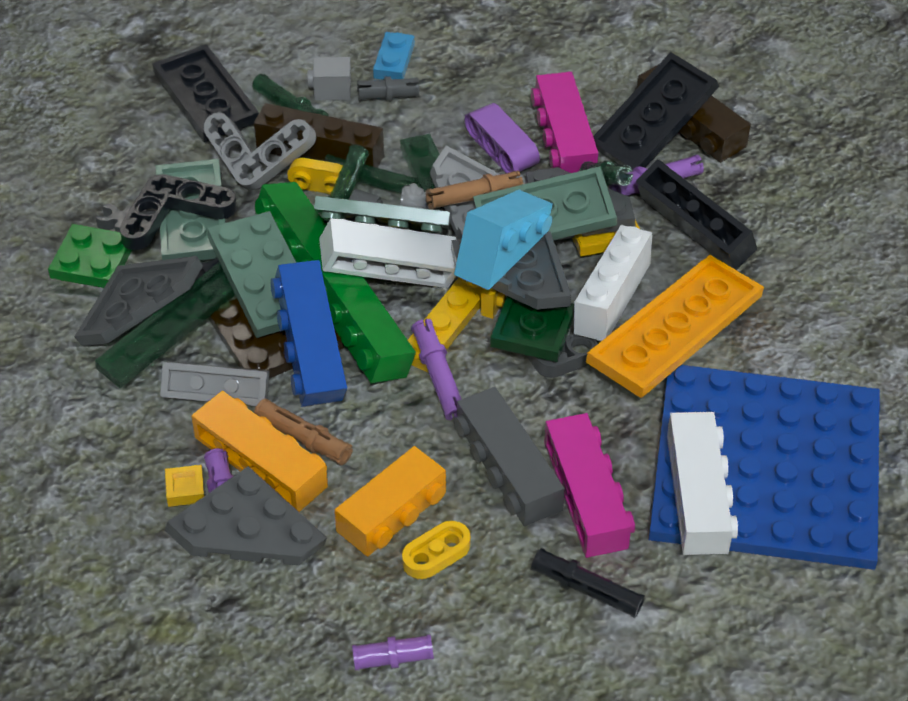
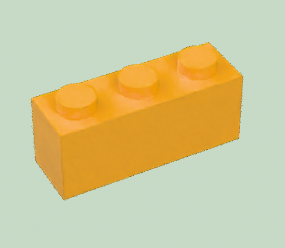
M414 445L334 509L336 532L367 557L378 548H384L404 526L412 525L417 520L419 514L427 507L441 501L446 493V469Z

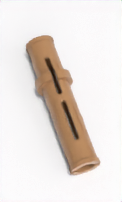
M518 170L495 176L490 173L484 174L481 179L427 189L425 192L426 202H432L428 204L431 210L474 200L473 196L523 185L522 177L516 178L521 175Z
M267 398L262 399L257 404L254 411L256 415L266 417L274 428L284 434L291 435L294 439L303 443L306 450L325 455L339 465H344L349 460L353 446L334 437L324 426H315L290 411L279 407Z

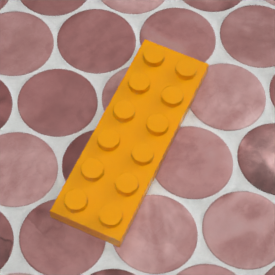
M708 255L587 352L586 363L638 397L643 398L761 298L764 286L712 255Z

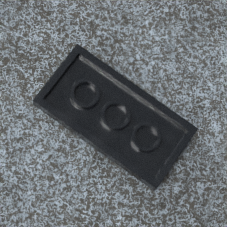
M207 44L152 63L154 74L204 142L210 141L204 132V123L213 113L220 112L225 114L236 124L238 129L254 124L259 115L258 110ZM220 123L216 126L218 128L217 133L221 136L226 135L222 129L223 124Z
M670 52L593 136L597 150L629 172H632L635 167L639 166L646 168L719 88L718 81Z

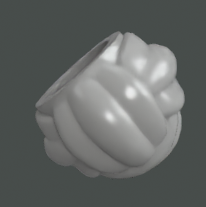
M415 183L402 188L400 206L429 209L428 204L430 203L426 202L423 188L418 187Z

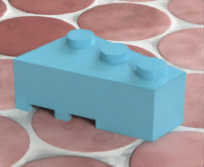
M518 189L467 212L454 275L489 290L549 231L552 224V216L550 214L553 203Z

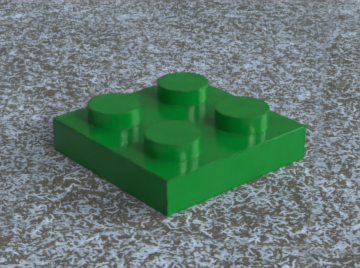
M72 224L48 268L49 276L51 279L104 288L117 266L126 264L132 250L122 244L120 232Z

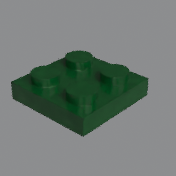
M507 296L490 337V347L558 362L574 318V304L571 303V306L553 309H535Z

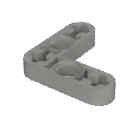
M220 112L213 113L204 123L206 136L236 181L249 190H256L267 183L295 159L309 150L316 140L314 128L305 120L296 119L289 122L253 151L236 124L225 114ZM220 123L223 124L222 129L228 135L226 138L217 133L218 128L216 126ZM299 130L303 131L302 135L304 137L300 141L297 139L298 136L296 134ZM285 140L289 142L288 144L292 147L291 149L283 143ZM235 144H241L242 151L240 155L236 158H229L230 148ZM280 147L282 149L281 158L276 162H269L268 158L271 150ZM260 160H261L262 163H264V164L267 166V168H266L265 170L262 168V165L259 163ZM250 169L254 170L252 172L254 177L251 180L248 179L249 175L247 173Z

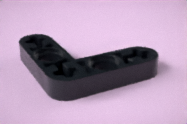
M155 175L146 182L120 226L122 244L130 250H140L147 247L170 209L215 219L229 218L237 210L235 193L226 187L171 175ZM188 194L200 195L198 198L192 200H187L184 198ZM151 208L157 210L155 213L150 215L141 214V212L145 209Z

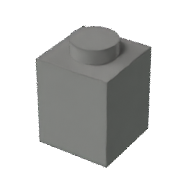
M314 57L313 70H308V88H314L315 100H351L350 57Z

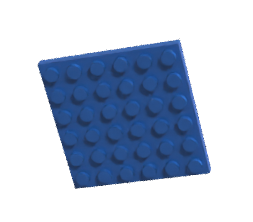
M680 365L667 376L649 540L681 544L667 439L670 413L714 412L716 426L723 428L724 443L720 452L721 455H726L728 459V476L725 478V484L731 485L733 490V506L729 508L730 516H736L738 522V536L736 539H731L729 551L875 570L878 562L880 389Z

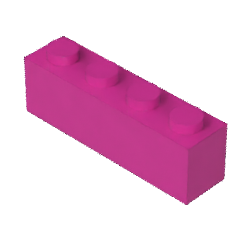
M572 71L536 75V88L531 89V101L533 107H538L539 127H544V146L550 147L549 161L551 168L558 167L567 172L574 173L597 167L598 150Z
M588 413L546 421L544 444L555 475L565 488L564 500L585 558L629 549L630 535L635 532L634 518L631 511H625L622 504L624 502L622 487L619 482H614L612 478L613 469L610 456L607 453L603 454L601 450L602 440L599 428L592 426Z

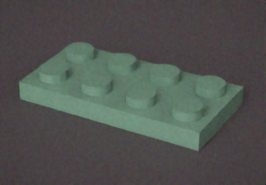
M219 159L155 165L156 175H171L222 187ZM188 194L184 198L187 200H192L198 198L200 195ZM170 209L160 225L162 260L197 256L199 260L215 259L217 256L207 237V228L226 223L225 219H215Z
M600 166L473 196L475 208L518 189L553 203L550 214L552 216V224L549 229L553 240L617 225V216Z
M315 196L314 210L321 215L324 221L328 222L330 218L355 219V222L366 224L385 222L388 223L389 227L409 229V226L421 227L422 232L438 233L441 235L442 229L449 230L451 216L450 212Z
M268 211L207 228V237L256 338L280 331L277 320V311L281 310L279 299H273L270 282L271 278H275L278 265L296 263L271 212Z

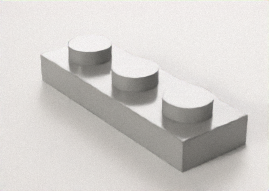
M164 361L160 397L210 401L223 390L232 398H239L246 405L257 406L262 399L268 397L270 371Z

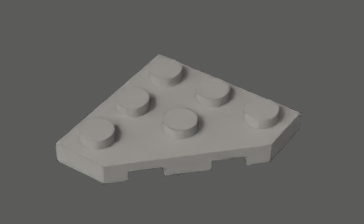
M447 145L434 162L430 171L436 188L481 179L484 174L500 175ZM474 200L444 206L445 211L450 212V223L457 240L462 239L467 212L476 209Z

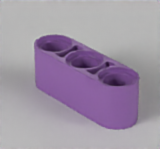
M491 103L465 115V126L470 136L505 173L515 170L521 172L539 163L540 155L535 143L496 103Z

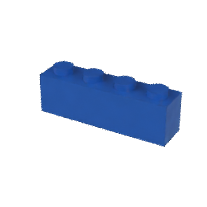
M314 260L278 265L275 278H271L270 284L273 299H279L281 309L277 311L278 326L280 331L285 330L287 342H284L285 359L287 363H292L294 374L291 375L293 395H299L301 407L342 401L347 391V384L320 261Z

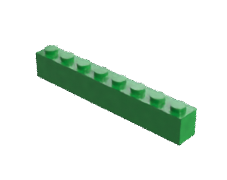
M297 182L262 185L259 197L255 201L256 215L268 211L271 212L296 263L320 261L334 329L370 383L407 378L416 351L364 277L323 271L319 238L326 227V223L319 213L314 210V206Z

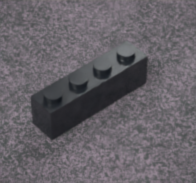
M659 159L635 181L642 200L717 259L735 270L757 250L753 232Z

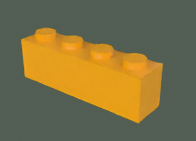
M222 390L191 415L194 435L198 441L211 450L221 448L223 451H226L228 462L239 471L249 466L298 512L328 487L327 466L324 460L319 455L311 454L302 448L291 435H284L274 428L266 417H259L253 413L239 398L234 399Z

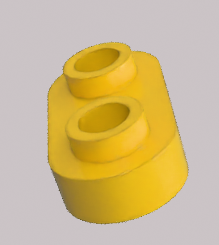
M308 158L295 159L287 172L288 180L290 182H297L302 190L332 195L344 194L352 179L349 170L341 164Z
M446 521L414 539L404 547L402 552L404 571L415 579H427L463 558L470 550L471 535L469 529L461 522ZM449 543L457 544L453 547L447 546Z

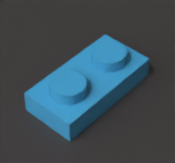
M385 32L373 68L374 79L384 80L385 76H391L392 79H404L415 45L414 35Z

